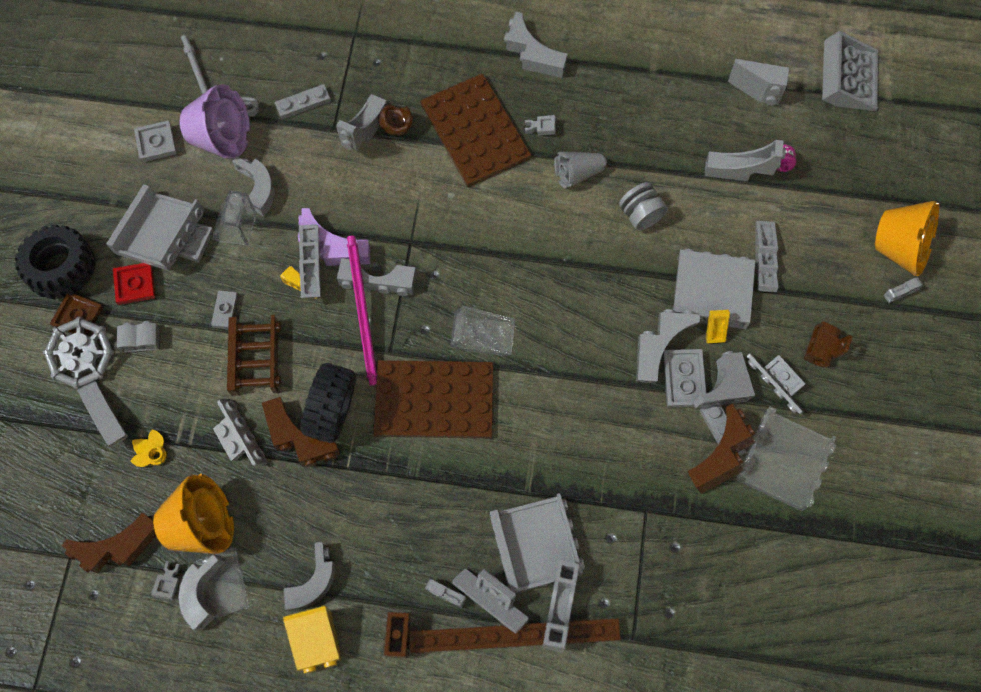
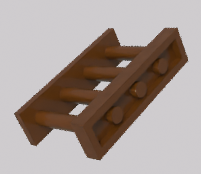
M271 315V323L251 325H243L237 317H229L227 391L231 396H238L239 389L250 386L270 385L272 392L278 393V387L281 386V378L278 375V333L281 332V322L277 320L275 315ZM271 331L270 341L248 343L240 341V335L244 332ZM270 349V359L242 361L240 359V353L243 350ZM270 367V378L241 379L239 377V371H242L244 368Z

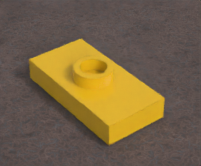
M729 309L709 311L706 332L707 343L726 342L730 318Z

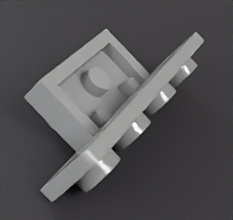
M749 353L747 355L749 358L747 362L755 370L758 368L763 373L761 378L767 384H773L776 388L774 392L781 399L784 397L789 402L787 406L794 414L797 412L802 414L804 410L796 403L792 396L806 383L780 355L764 367L753 354Z
M219 399L217 403L225 418L213 430L230 460L236 461L246 453L253 466L267 464L268 461L265 458L264 452L258 446L255 436L250 432L245 419L237 409L236 403L232 399Z
M464 569L453 579V585L512 632L517 633L527 623L528 617L513 606L516 594L510 587L498 581L493 574L483 569L477 578L470 571Z

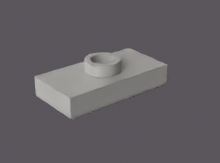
M218 291L211 323L212 328L228 329L229 317H234L238 298L237 292Z

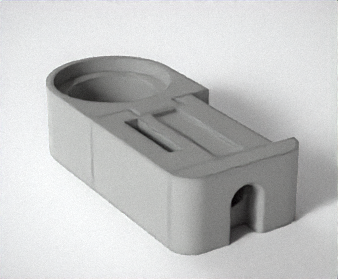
M916 277L902 285L889 289L884 294V297L888 303H891L923 287V284Z
M429 579L425 590L460 608L463 607L466 601L464 595Z

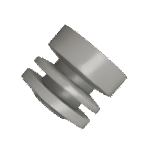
M651 182L635 186L619 202V206L624 210L625 215L630 216L629 220L636 231H642L653 226L668 212L667 205L661 197H657L658 193Z

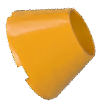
M930 201L884 211L876 233V251L912 275L920 276L926 267L932 251L930 249L932 238L936 236L939 220V203L937 201Z
M204 474L190 475L184 479L158 508L153 519L154 530L158 540L165 548L172 551L218 554L228 549L233 540L234 520L233 516L229 517L226 507L229 505V502L218 484Z

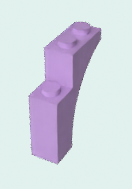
M302 208V215H299V225H317L318 223L312 216L310 209ZM318 224L320 257L324 259L325 265H340L341 258L349 259L347 239L328 232ZM356 240L360 264H370L369 240Z

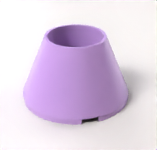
M228 85L213 86L187 105L180 115L182 135L189 144L227 159L239 157L247 147L248 140H246L247 131H250L248 112L241 96L237 91H232Z

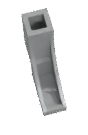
M515 12L514 18H511L509 22L510 31L506 32L504 42L507 43L506 50L521 53L522 69L562 78L567 63V53L552 50L539 43L527 30L522 13Z
M371 94L354 118L347 122L339 120L336 127L341 145L344 148L358 151L363 141L370 143L380 125L379 117L381 110L387 106V100Z
M775 140L765 147L747 152L719 153L709 151L706 158L704 176L748 181L750 175L754 173L774 175L776 169L780 168L781 159L785 158L786 148H783V140Z
M666 309L658 317V335H655L653 331H644L643 334L638 336L636 382H658L660 359L666 346L679 332L697 325L700 322V314H695L694 311L675 313V310Z

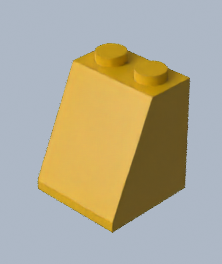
M322 606L283 617L298 671H303L304 674L317 671L316 667L324 665L325 668L336 666L337 661L342 660L333 617L329 608Z

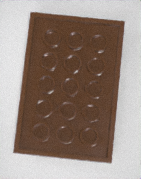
M483 73L420 100L421 107L467 188L531 159L529 150Z
M378 360L374 437L492 439L493 362Z

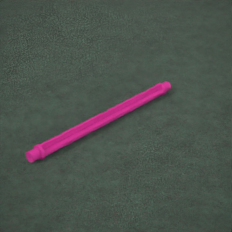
M348 236L347 248L366 366V377L368 378L369 386L377 385V371L358 243H356L355 236Z

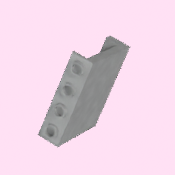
M143 184L106 245L114 254L169 271L205 210L196 199L192 204L154 193L150 186Z
M680 249L677 257L678 268L672 310H675V313L694 311L695 314H700L699 323L708 324L709 311L729 309L728 327L747 329L751 318L755 260H751L748 257H731L728 254L716 255L711 252H695L692 249Z
M557 494V497L500 512L498 510L490 511V519L507 584L514 593L555 583L559 560L579 564L577 577L581 576L582 570L585 569L582 557L579 558L577 554L579 549L577 538L572 537V520L566 516L565 511L568 510L565 498H561L560 494Z

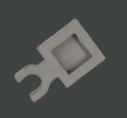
M555 115L538 116L537 121L525 120L526 126H531L525 128L526 134H531L537 131L538 136L556 134Z
M166 561L164 566L165 574H158L151 595L173 601L179 584V579L174 578V576L178 574L180 565L176 563L175 569L169 570L170 563Z

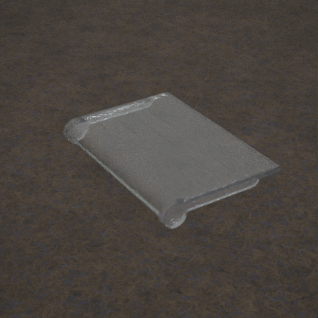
M230 548L221 553L214 554L221 556L226 562L208 580L204 591L207 605L217 615L215 618L250 608L236 548ZM207 557L195 560L196 564L202 566L203 560Z

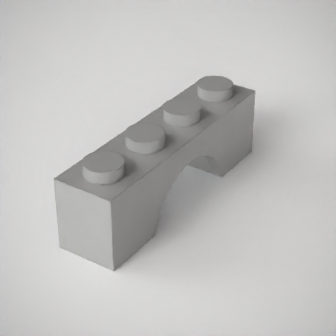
M341 258L337 280L339 286L345 289H352L354 287L350 260ZM396 265L389 274L379 277L367 274L361 267L364 291L376 290L383 294L391 292L397 293L400 296L413 295L416 280L415 267Z
M558 561L542 649L564 652L579 564Z

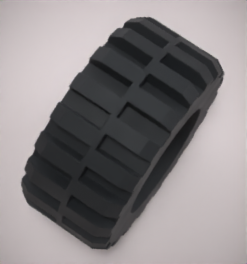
M51 225L49 228L48 226L42 227L40 231L35 230L30 237H26L23 240L24 243L23 245L20 244L18 248L19 253H16L15 268L24 283L38 296L47 297V299H55V297L58 299L65 298L66 294L71 296L78 289L84 288L83 285L90 281V275L94 273L96 259L93 250L83 236L74 228L61 225V227L59 225ZM61 253H69L61 266L50 271H43L45 264L52 257Z
M324 363L319 367L312 381L301 419V432L305 436L328 443L337 440L346 420L355 389L356 374L353 370L330 363Z

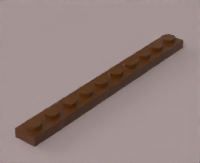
M603 619L570 621L565 644L620 641L619 620ZM547 623L525 624L517 633L512 632L506 626L409 631L410 654L543 646Z

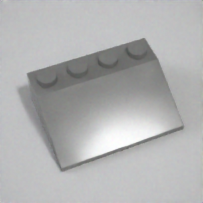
M838 31L824 40L822 100L838 107L876 111L878 50L842 31Z

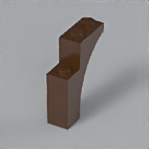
M281 397L262 402L273 446L277 451H288L292 446H295L298 460L302 467H312L317 465L319 461H331L337 455H340L336 442L328 443L305 436L291 422Z
M733 404L726 407V428L717 448L701 464L687 471L696 489L701 494L743 472L744 470L740 464L744 462L738 452L756 443L752 437L755 435L754 430L750 424L745 425L743 421L746 419L741 408L736 409Z
M142 512L125 530L108 539L88 543L66 539L61 546L66 549L64 553L72 560L77 559L81 562L79 566L87 573L92 571L98 574L110 559L119 566L125 564L130 567L156 537L153 519Z

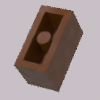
M388 612L384 648L385 657L407 659L411 619L409 613Z

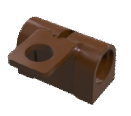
M823 321L814 327L804 360L819 367H829L832 358H838L848 352L853 336L848 335L839 339L841 330Z

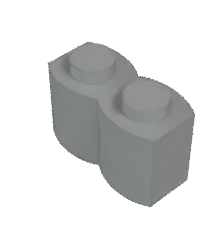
M144 321L138 325L127 322L117 326V349L121 353L159 350V327L152 321Z

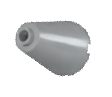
M562 151L557 153L559 156H555L554 161L555 174L560 176L561 181L558 182L563 188H569L604 171L607 165L606 158L601 153Z

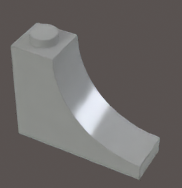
M728 351L722 354V357L716 361L718 376L713 390L710 393L699 396L693 401L695 409L743 403L755 396L742 352L734 353L733 351Z

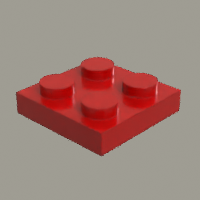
M140 263L113 268L115 300L118 305L156 298L152 265Z

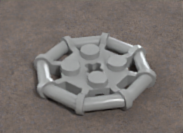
M76 317L75 320L59 327L55 326L47 347L43 351L51 372L50 377L53 380L57 379L69 384L74 389H79L85 384L102 379L110 358L114 355V350H112L105 332L106 328L84 320L83 317ZM77 327V332L70 336L64 333ZM84 328L93 331L94 334L92 336L84 334ZM61 337L63 341L58 346L59 350L54 351L55 346L59 338ZM98 338L100 339L103 350L99 349L98 343L96 341ZM77 349L83 350L80 358L75 355ZM53 355L59 356L62 364L59 369ZM100 355H103L97 368L95 361ZM90 369L93 371V373L82 377L83 372ZM66 370L75 372V378L63 373Z

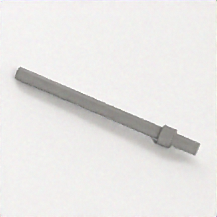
M183 35L181 39L185 55L190 60L201 92L204 94L208 91V88L197 62L194 46L191 45L188 36Z

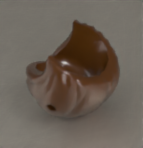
M387 105L381 110L379 124L388 134L400 136L405 134L412 126L413 117L408 106L398 108L393 105Z

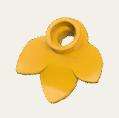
M156 430L150 431L148 440L136 439L132 441L133 448L137 453L131 459L135 466L145 467L150 464L157 466L166 460L167 453L163 448L164 438ZM160 453V457L154 459L155 454Z

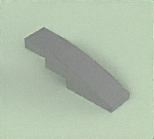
M756 221L755 251L758 291L777 292L778 243L775 222Z
M318 224L299 225L301 298L321 297Z
M96 380L77 389L91 418L110 448L128 437Z

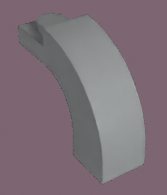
M236 156L232 161L236 171L255 181L254 188L245 201L250 210L264 217L274 200V186L266 167L257 159H254L251 163L245 158L241 159Z
M323 542L314 543L316 568L312 578L304 585L284 588L285 610L288 612L303 610L313 606L330 589L335 575V564L332 561L327 562L330 559L329 547H326Z
M214 554L208 556L203 560L202 566L192 564L182 579L179 589L180 610L184 619L193 630L202 631L217 616L207 605L204 591L208 580L226 563L221 556Z

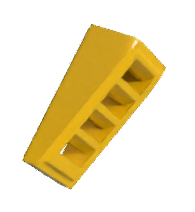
M289 266L280 277L283 283L301 291L300 273L292 266Z

